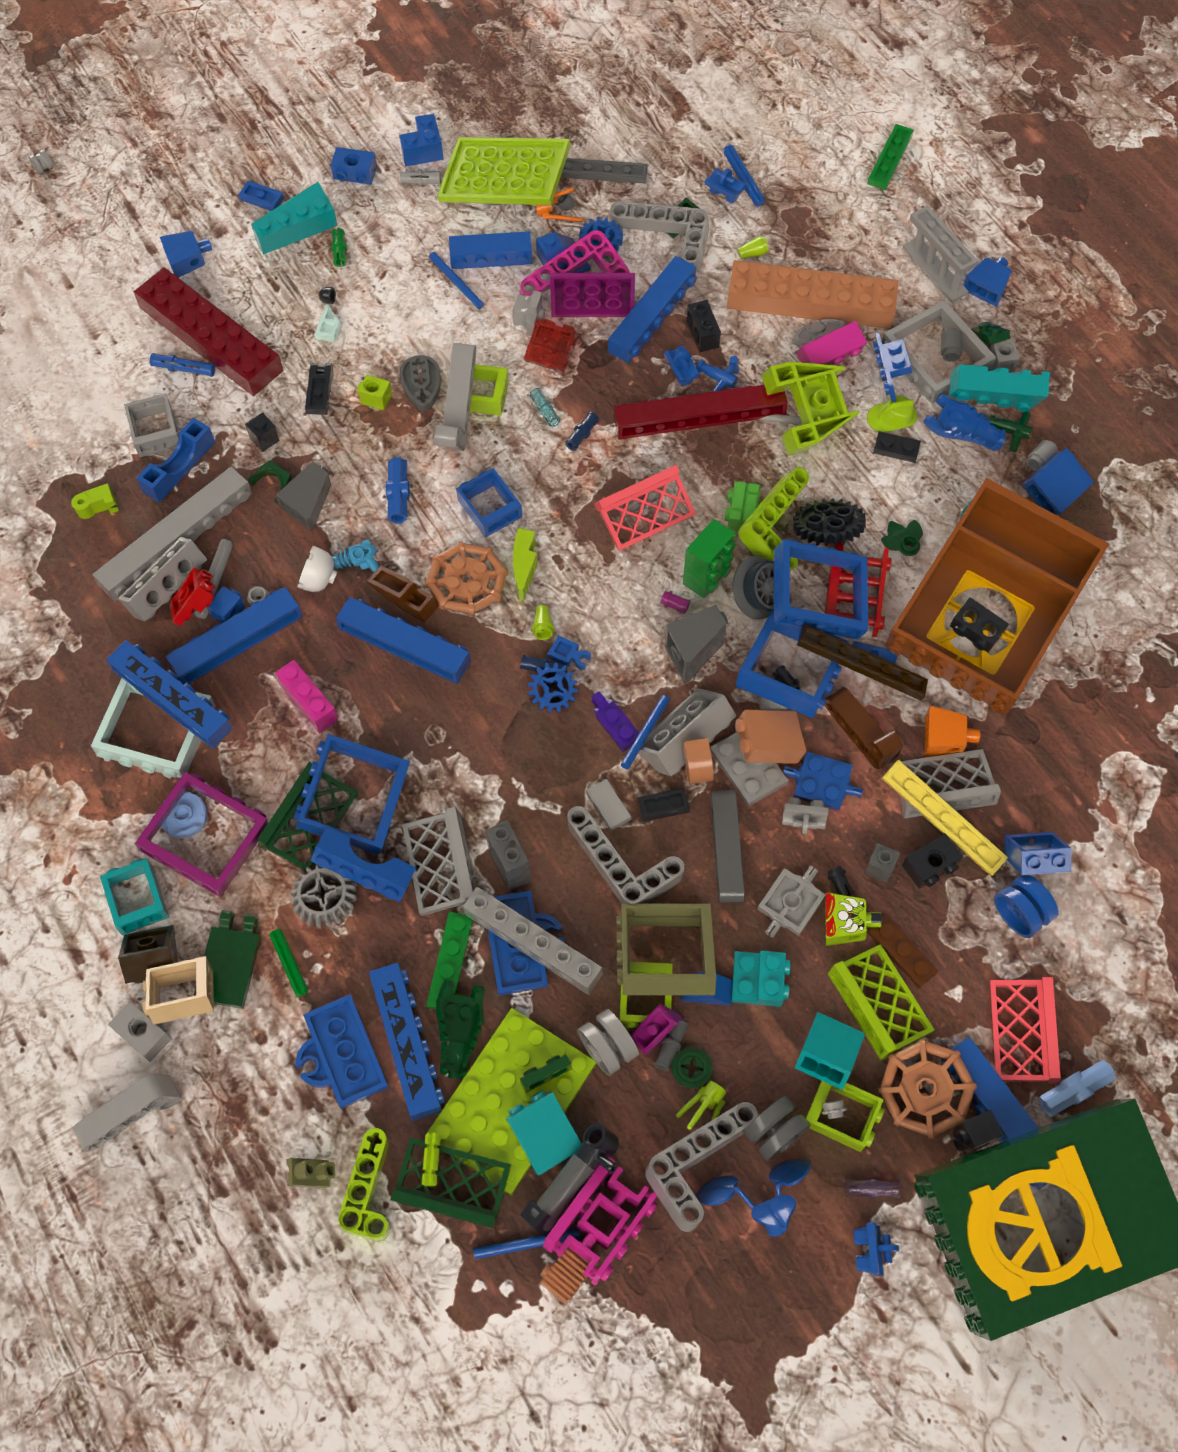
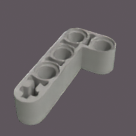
M150 1074L138 1080L74 1125L73 1129L83 1152H89L102 1146L152 1110H165L174 1106L181 1100V1097L170 1075Z

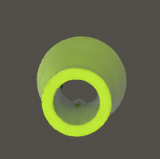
M757 236L743 246L738 247L737 250L742 260L744 258L765 256V253L769 252V247L765 236Z
M539 605L535 609L536 613L532 632L537 639L546 640L552 637L555 628L548 606Z

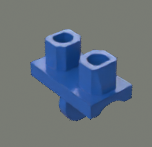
M715 168L713 173L705 179V185L710 187L711 193L725 195L726 201L732 204L739 198V195L746 187V183L734 178L732 170L728 168L724 172Z
M684 345L675 350L664 352V357L681 386L692 384L693 379L699 378V372L691 359V354L685 349Z
M867 1223V1227L855 1229L854 1241L857 1246L868 1245L869 1255L856 1256L857 1271L871 1273L877 1277L884 1276L882 1253H884V1263H893L892 1253L899 1252V1245H891L890 1235H882L883 1245H881L880 1226L876 1225V1223Z

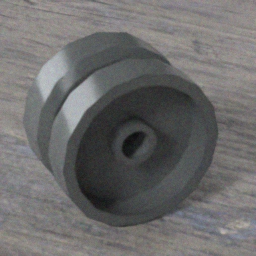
M787 1096L772 1104L743 1131L751 1143H758L765 1137H768L758 1150L767 1162L789 1149L811 1126L802 1114L786 1121L795 1110V1105Z

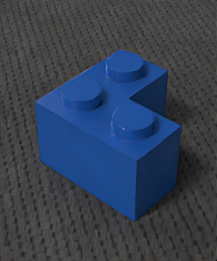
M434 113L415 117L417 132L399 135L405 167L444 160L442 142Z

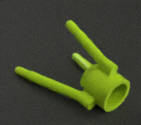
M709 1081L706 1087H701L698 1093L676 1114V1117L680 1118L700 1099L702 1104L687 1125V1129H692L707 1107L710 1109L716 1107L711 1121L719 1116L721 1109L726 1103L723 1100L726 1091L715 1082Z

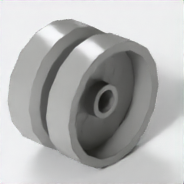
M605 1009L596 1015L597 1027L587 1022L577 1029V1033L589 1055L600 1069L610 1077L620 1070L619 1058L629 1063L639 1056V1052L620 1020L609 1009Z

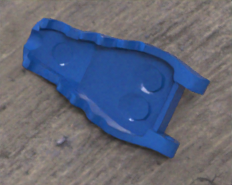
M939 394L936 399V403L942 408L938 417L935 419L933 416L927 415L923 421L926 427L939 436L976 443L992 451L999 450L1006 438V431L1004 429L998 430L994 425H991L990 419H986L984 413L978 414L977 409L970 407L969 403L952 400L944 394Z

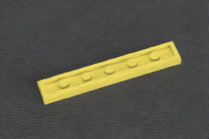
M897 760L881 778L943 834L946 833L957 847L990 876H993L1008 859L1002 851L900 760Z

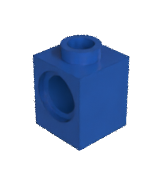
M223 586L214 596L211 605L207 607L208 612L213 619L222 624L234 614L241 613L245 609L242 601L243 597L236 590L232 589L230 591Z

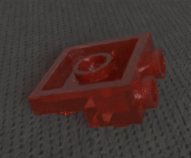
M548 319L543 321L536 320L524 361L564 373L578 339L577 332L571 326H557Z

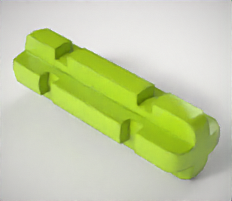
M430 1132L425 1135L427 1148H424L423 1160L425 1174H422V1185L424 1186L437 1185L438 1175L436 1171H438L440 1150L438 1145H440L441 1137L438 1133Z

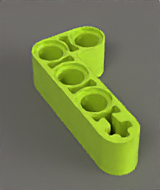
M379 1128L369 1129L363 1136L338 1216L339 1225L346 1233L376 1242L385 1240L391 1230L390 1223L383 1215L370 1211L389 1149V1140ZM377 1137H379L382 1143L376 1144L374 1148L371 1140L376 1141ZM373 1149L376 1156H378L377 1158L372 1155ZM372 1162L375 1164L374 1170L370 1174L362 1173V1167L365 1163ZM359 1188H365L367 1191L365 1198L360 1201L354 1200L355 1191ZM352 1214L358 1215L357 1224L353 1227H347L345 1224L347 1217ZM376 1221H382L384 1223L382 1232L372 1234V1224Z

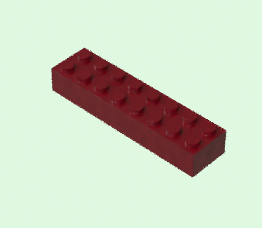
M165 267L133 291L140 309L208 362L215 364L218 370L253 397L284 371L280 356Z

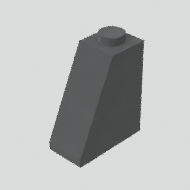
M312 461L276 494L279 507L310 531L315 527L331 487L329 471L324 466H318Z

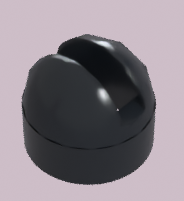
M324 287L319 291L318 296L323 303L333 304L336 299V292L333 287Z

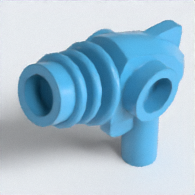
M369 540L348 547V551L344 549V553L340 552V555L336 553V555L332 556L336 569H343V565L347 567V564L349 567H352L353 563L355 567L360 565L361 569L364 570L370 567L374 573L380 567L373 558L377 553V548L371 545Z

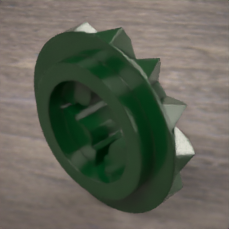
M694 1047L685 1048L679 1051L672 1061L673 1077L679 1085L688 1089L700 1088L709 1081L712 1075L713 1066L711 1059L701 1049ZM692 1058H694L695 1067L699 1068V1071H695L692 1078H689V1070L684 1067L689 1066Z

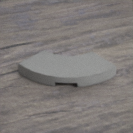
M821 319L820 322L811 325L807 324L796 333L792 344L802 347L845 326L846 321Z

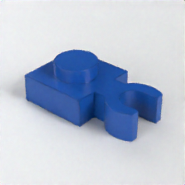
M558 635L548 652V658L568 665V667L573 662L578 669L585 670L586 664L580 660L582 658L591 660V653L585 650L578 651L579 644Z

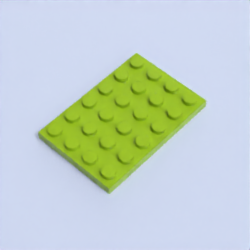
M458 137L437 194L438 201L451 203L552 205L571 147L570 139Z
M511 1008L427 1133L440 1134L441 1146L511 1164L505 1192L512 1196L531 1167V1163L510 1125L505 1120L509 1116L508 1111L519 1104H522L523 1107L532 1102L531 1097L544 1090L545 1093L553 1092L565 1113L597 1063ZM560 1055V1057L567 1055L571 1062L572 1070L525 1093L520 1082V1078L524 1077V1072L533 1067L539 1069L547 1065L546 1061L554 1056ZM455 1156L458 1161L463 1159L462 1157ZM469 1159L463 1163L475 1172L480 1170L474 1160ZM480 1162L482 1168H484V1167H486V1166L489 1165V1164H485V1163H481V1162ZM494 1166L485 1171L489 1181L493 1184L500 1181L504 1168Z

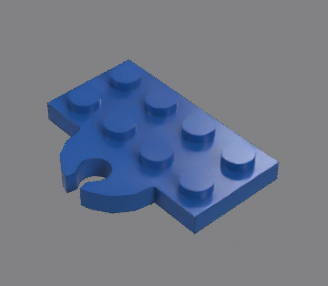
M531 890L494 897L547 932L555 931L559 933L563 931L561 924L554 917L535 913ZM488 930L499 996L548 987L545 966ZM564 937L558 938L559 940L564 942Z
M350 994L303 1015L312 1038L303 1043L298 1050L295 1061L296 1068H302L308 1061H315L317 1064L316 1069L312 1073H302L299 1075L305 1083L317 1088L331 1086L340 1109L389 1088Z

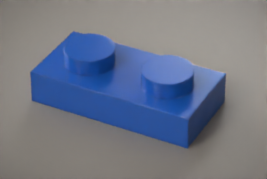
M247 181L238 194L241 201L269 211L277 208L284 199L283 192L251 181Z

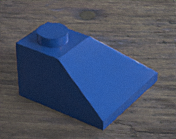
M549 233L536 238L537 257L542 265H545L576 242L573 238L560 233ZM581 251L574 252L576 257H584ZM563 262L557 264L562 270L568 268ZM587 262L572 273H584L591 270V267Z

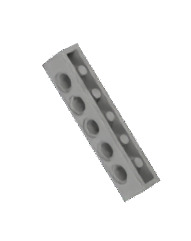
M476 887L464 904L463 909L466 916L587 995L591 993L603 975L601 966L482 889Z

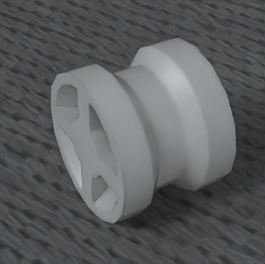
M44 149L40 150L37 155L32 154L29 156L32 166L39 175L45 169H52L54 167Z

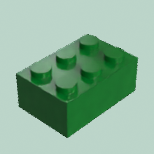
M713 518L686 549L683 585L702 598H705L709 592L713 593L717 589L721 578H726L732 570L731 562L734 558L733 550L736 546V543H734L736 533Z

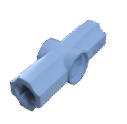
M1103 1059L1081 1073L1080 1071L1074 1073L1060 1082L1059 1086L1038 1098L1041 1108L1051 1118L1073 1104L1075 1106L1094 1095L1095 1091L1112 1083L1116 1079L1114 1070Z

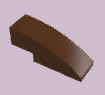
M380 566L367 580V583L377 592L424 623L439 607L433 595L417 588L413 581L383 566Z

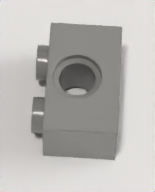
M129 1002L108 1025L145 1059L151 1062L170 1042L171 1038L166 1034L169 1029L163 1023L153 1025L151 1019L148 1018L149 1015L145 1016L141 1004L136 1007ZM142 1025H147L146 1031L141 1035H137L138 1028Z

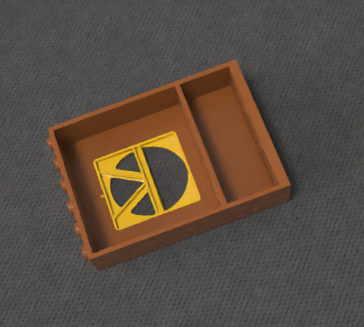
M986 478L894 624L885 646L893 654L906 657L911 664L917 667L922 666L929 670L932 676L945 679L953 688L962 689L969 693L973 699L983 701L989 704L994 711L1007 715L1093 573L1109 543ZM974 588L993 589L1003 594L1011 602L1017 617L1015 635L1007 630L1004 632L1001 639L1007 641L1008 646L999 653L989 655L986 651L979 650V657H973L962 653L950 642V640L959 635L953 629L945 630L946 611L951 610L957 614L962 605L953 600L967 590ZM964 617L965 619L969 620L967 621V623H973L971 618ZM984 630V635L988 636V631Z

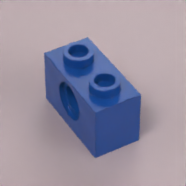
M336 147L331 162L333 179L372 185L377 169L375 152Z

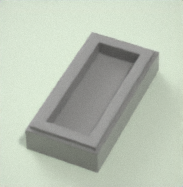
M607 779L586 790V794L610 831L631 820L630 814Z

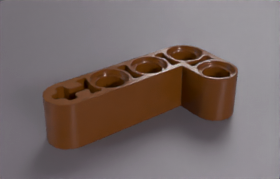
M842 687L826 697L825 707L874 768L879 770L899 756L903 744L898 734L893 730L884 733L846 687Z

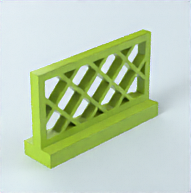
M881 944L845 962L841 961L835 964L828 972L830 979L863 1033H865L880 1061L887 1058L891 1053L935 1031ZM877 953L883 962L882 967L869 964L870 956ZM852 965L862 967L861 978L853 976L848 967ZM867 969L880 973L878 984L865 980ZM884 975L894 979L896 982L895 989L882 985ZM864 985L877 989L874 1000L864 995L862 992ZM881 991L893 995L892 1005L879 1002ZM898 997L907 1000L909 1003L908 1011L896 1007ZM877 1007L890 1011L888 1022L879 1019L876 1014ZM894 1013L907 1017L905 1027L892 1023ZM911 1018L920 1021L925 1030L917 1032L909 1029ZM891 1029L904 1033L902 1042L895 1045L890 1037Z

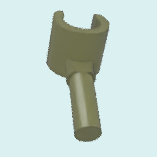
M783 514L774 525L777 530L781 532L786 531L789 526L788 516Z

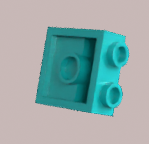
M735 951L731 1002L782 1007L783 999L788 1000L789 984H784L785 975L790 973V960H786V953Z

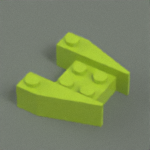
M789 361L770 366L761 375L768 395L791 389L802 425L790 428L782 435L788 456L808 451L860 413L859 410L848 413L837 380V376L845 370L844 366Z

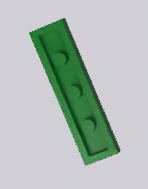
M895 124L868 178V185L883 190L887 189L913 136V129Z
M449 912L426 1005L427 1009L436 1010V1000L445 979L454 982L452 993H457L473 920L465 914Z

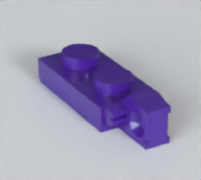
M598 691L591 696V702L596 707L594 709L596 719L622 752H624L633 745L639 732L612 699L607 701Z

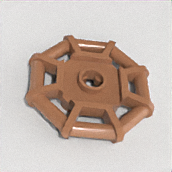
M459 541V544L432 557L433 562L430 572L424 583L425 587L429 588L440 604V609L469 613L472 616L477 611L502 599V589L509 572L497 558L492 547H482ZM465 552L482 556L479 559L465 557ZM461 554V557L454 558L450 564L446 562V560L453 556ZM487 560L492 564L495 571L487 569L485 564ZM440 567L445 570L443 579H437ZM470 576L473 579L465 583L462 577ZM496 579L493 590H490L488 588L490 580ZM439 587H445L449 591V595L445 597ZM478 595H486V597L473 603ZM454 600L467 601L468 604L455 602Z
M920 1039V1042L895 1054L891 1053L888 1056L889 1062L881 1087L878 1088V1093H881L894 1120L893 1124L896 1127L901 1126L926 1135L929 1139H934V1136L966 1121L974 1091L977 1089V1083L973 1082L958 1050L953 1051L927 1042L926 1039ZM921 1053L920 1062L910 1067H906L902 1063ZM927 1053L947 1059L943 1066L929 1062ZM952 1064L963 1084H954L947 1069ZM899 1067L904 1071L902 1081L899 1087H892L897 1068ZM924 1081L934 1085V1088L931 1090L932 1095L930 1096L927 1093L922 1094L920 1092V1089L923 1087L922 1082ZM955 1090H963L956 1111L950 1104ZM892 1093H900L906 1105L903 1112H901ZM944 1110H948L952 1114V1116L933 1125L932 1116ZM913 1111L926 1116L927 1125L907 1118L908 1114Z

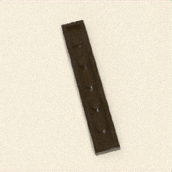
M805 623L801 627L797 646L922 701L925 698L928 679Z

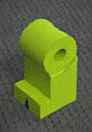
M108 483L84 491L74 496L71 501L72 507L81 519H89L96 513L109 510L111 514L119 511L115 496Z

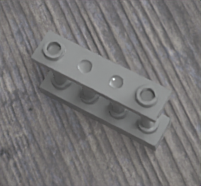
M929 206L912 213L910 221L918 231L916 239L903 245V249L951 303L968 295L969 291L961 283L964 273L977 267L978 260ZM924 237L930 242L929 247L924 242ZM937 251L942 255V261L936 256ZM949 264H950V265L952 266V268L955 270V274H954V275H953V273L948 269Z

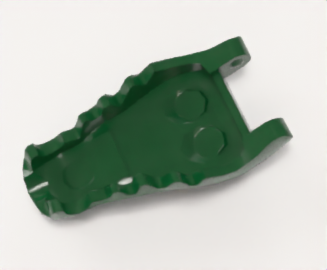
M445 979L436 1000V1016L441 1040L440 1072L445 1077L458 1079L467 1075L469 1056L474 1053V1047L478 1044L477 1036L482 1032L485 989L483 986L475 985L471 996L452 993L454 982Z

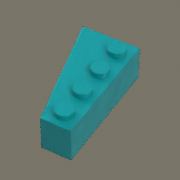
M316 182L251 225L255 240L264 255L336 227L337 221L333 206L320 183Z
M959 364L951 371L949 396L956 397L960 401L974 400L978 404L990 403L997 405L999 408L1012 407L1017 408L1020 412H1027L1048 397L1050 372L1042 371L1041 375H1031V370L1009 373V368L989 371V368L986 366Z

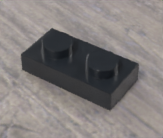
M879 431L873 454L916 463L921 441Z

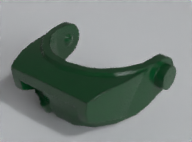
M270 460L263 464L248 479L249 484L255 485L263 477L278 476L280 492L292 480V475Z

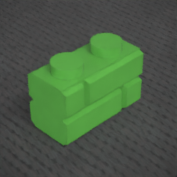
M736 481L734 489H729L727 502L731 503V508H726L724 521H728V528L730 530L739 531L740 527L758 507L760 485Z

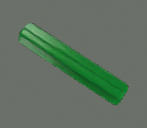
M276 929L270 932L269 936L296 997L299 998L308 994L309 990L283 931Z

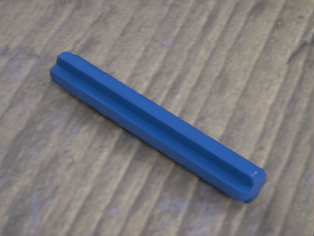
M731 144L725 146L724 154L739 180L746 183L745 190L756 207L764 205L765 198L736 149Z

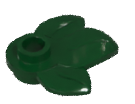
M913 520L905 528L896 522L890 521L887 528L888 536L881 538L883 545L889 550L900 551L905 556L916 555L920 550L919 540L923 536L920 524Z

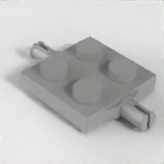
M809 866L803 877L795 875L784 868L759 904L757 910L772 920V923L765 931L767 935L770 934V937L774 938L780 927L787 928L800 936L824 900L826 894L815 888L811 883L818 873L816 868L813 870V866Z

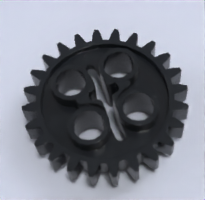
M834 498L828 502L822 499L820 503L814 500L813 505L806 503V507H799L800 511H795V516H793V530L796 531V536H801V540L807 539V543L815 541L817 546L820 543H824L825 546H828L829 543L837 546V542L846 544V540L853 542L854 537L859 538L860 533H864V528H866V514L863 513V509H858L857 504L851 506V501L843 503V499H840L838 502H835Z

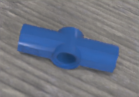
M393 457L392 460L388 461V481H386L388 521L396 524L407 520V500L410 498L409 481L407 480L408 464L407 460L401 457Z

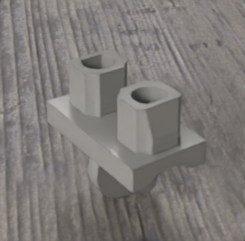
M790 797L784 806L782 825L801 827V835H807L808 828L825 829L828 808H825L824 802L820 800H813L810 806L801 805L799 798Z

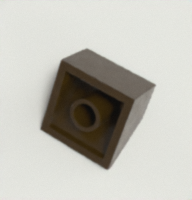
M173 925L124 935L118 959L125 984L132 982L135 984L143 983L146 980V969L178 962Z

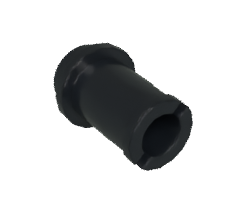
M784 665L779 666L775 669L776 672H773V676L779 682L798 690L801 688L800 681L794 679Z
M838 866L828 871V880L832 881L839 895L850 896L854 893L845 876V869L843 870L841 866Z

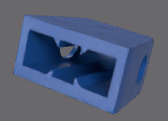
M192 231L160 237L173 274L178 278L204 266L202 253L213 250L208 238L196 241Z
M999 257L994 261L990 258H985L966 276L964 287L969 291V294L997 307L1012 272L1007 267L1009 264L1007 259Z

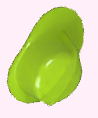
M896 395V401L894 402L890 398L887 402L872 407L867 414V423L878 432H891L907 428L916 423L917 420L914 401L900 395Z

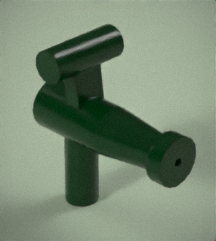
M1023 412L1019 423L998 419L994 415L990 416L991 425H994L999 430L1004 429L1006 433L1013 435L1009 447L1011 452L1018 451L1021 438L1029 440L1033 427L1027 425L1031 417L1029 412Z

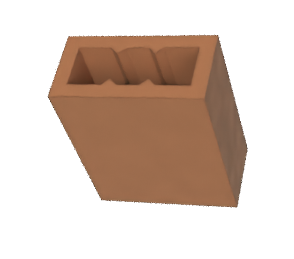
M744 710L739 719L736 720L735 729L739 733L740 750L744 754L745 762L798 764L806 752L796 711Z

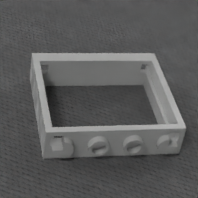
M945 300L884 333L882 345L901 340L937 320L945 330L956 328L963 333V350L975 362L972 365L986 366L989 368V371H992L997 358ZM907 351L912 373L906 375L908 380L914 383L920 390L921 395L925 396L931 404L936 402L939 394L949 395L951 376L936 384Z

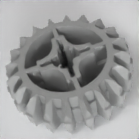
M316 864L315 870H311L310 867L306 868V875L299 873L298 876L301 881H293V886L296 889L290 890V894L293 897L290 899V903L292 906H295L293 911L295 914H299L300 921L307 920L308 926L311 927L316 922L317 928L321 929L323 923H326L327 927L331 928V921L335 920L337 924H340V916L348 918L349 915L346 910L354 909L351 902L357 900L356 895L353 894L357 890L355 885H352L353 880L343 878L338 873L327 868H321ZM324 880L335 881L341 886L326 885ZM314 883H316L315 887L312 890L307 891ZM322 887H323V889H324V891H325V898H324L325 904L323 903L322 898H321V897H322V893H323V892H322ZM336 900H339V902L333 908H331L332 903ZM305 905H318L322 908V911L311 910Z

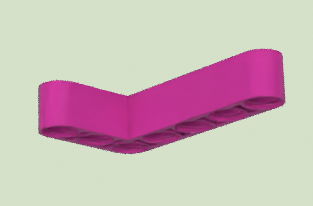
M594 230L527 276L521 282L519 294L524 296L533 294V292L527 293L524 290V287L527 285L532 286L535 291L542 292L543 294L550 289V281H543L540 277L542 274L550 276V273H572L591 259L595 261L602 273H630V271L606 236L601 231ZM596 239L600 242V245L594 246L590 241ZM581 251L584 257L578 258L574 255V252ZM609 256L613 262L606 263L602 257ZM563 262L568 268L562 270L557 264Z

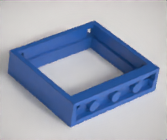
M783 539L774 549V623L800 629L805 623L827 634L856 640L861 638L868 631L867 557L857 553L838 551L835 548L827 549L818 547L815 544H804L792 539ZM790 557L853 570L854 619L790 607Z
M771 611L739 671L735 686L814 718L818 708L823 709L827 700L824 695H830L834 686L832 679L837 680L842 667L839 666L840 664L831 661L814 696L754 672L774 632L797 641L799 638L800 628L775 624L774 611ZM831 635V636L836 637V638H838V639H840V640H842V641H844V642H847V643L849 642V641H847V640H845V639H842V638H840V637H838V636Z
M328 734L326 741H320L316 754H319L320 758L318 763L313 761L309 775L313 776L311 784L306 783L301 797H304L305 801L303 806L298 805L294 819L298 821L295 828L322 836L328 826L350 836V846L379 855L410 761ZM330 750L395 772L373 840L307 819Z

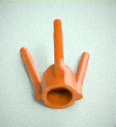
M571 187L555 193L554 198L556 199H553L552 204L557 203L559 199L557 197L573 192L574 188ZM536 205L537 216L542 215L543 220L557 219L583 222V218L549 214V212H553L552 205Z

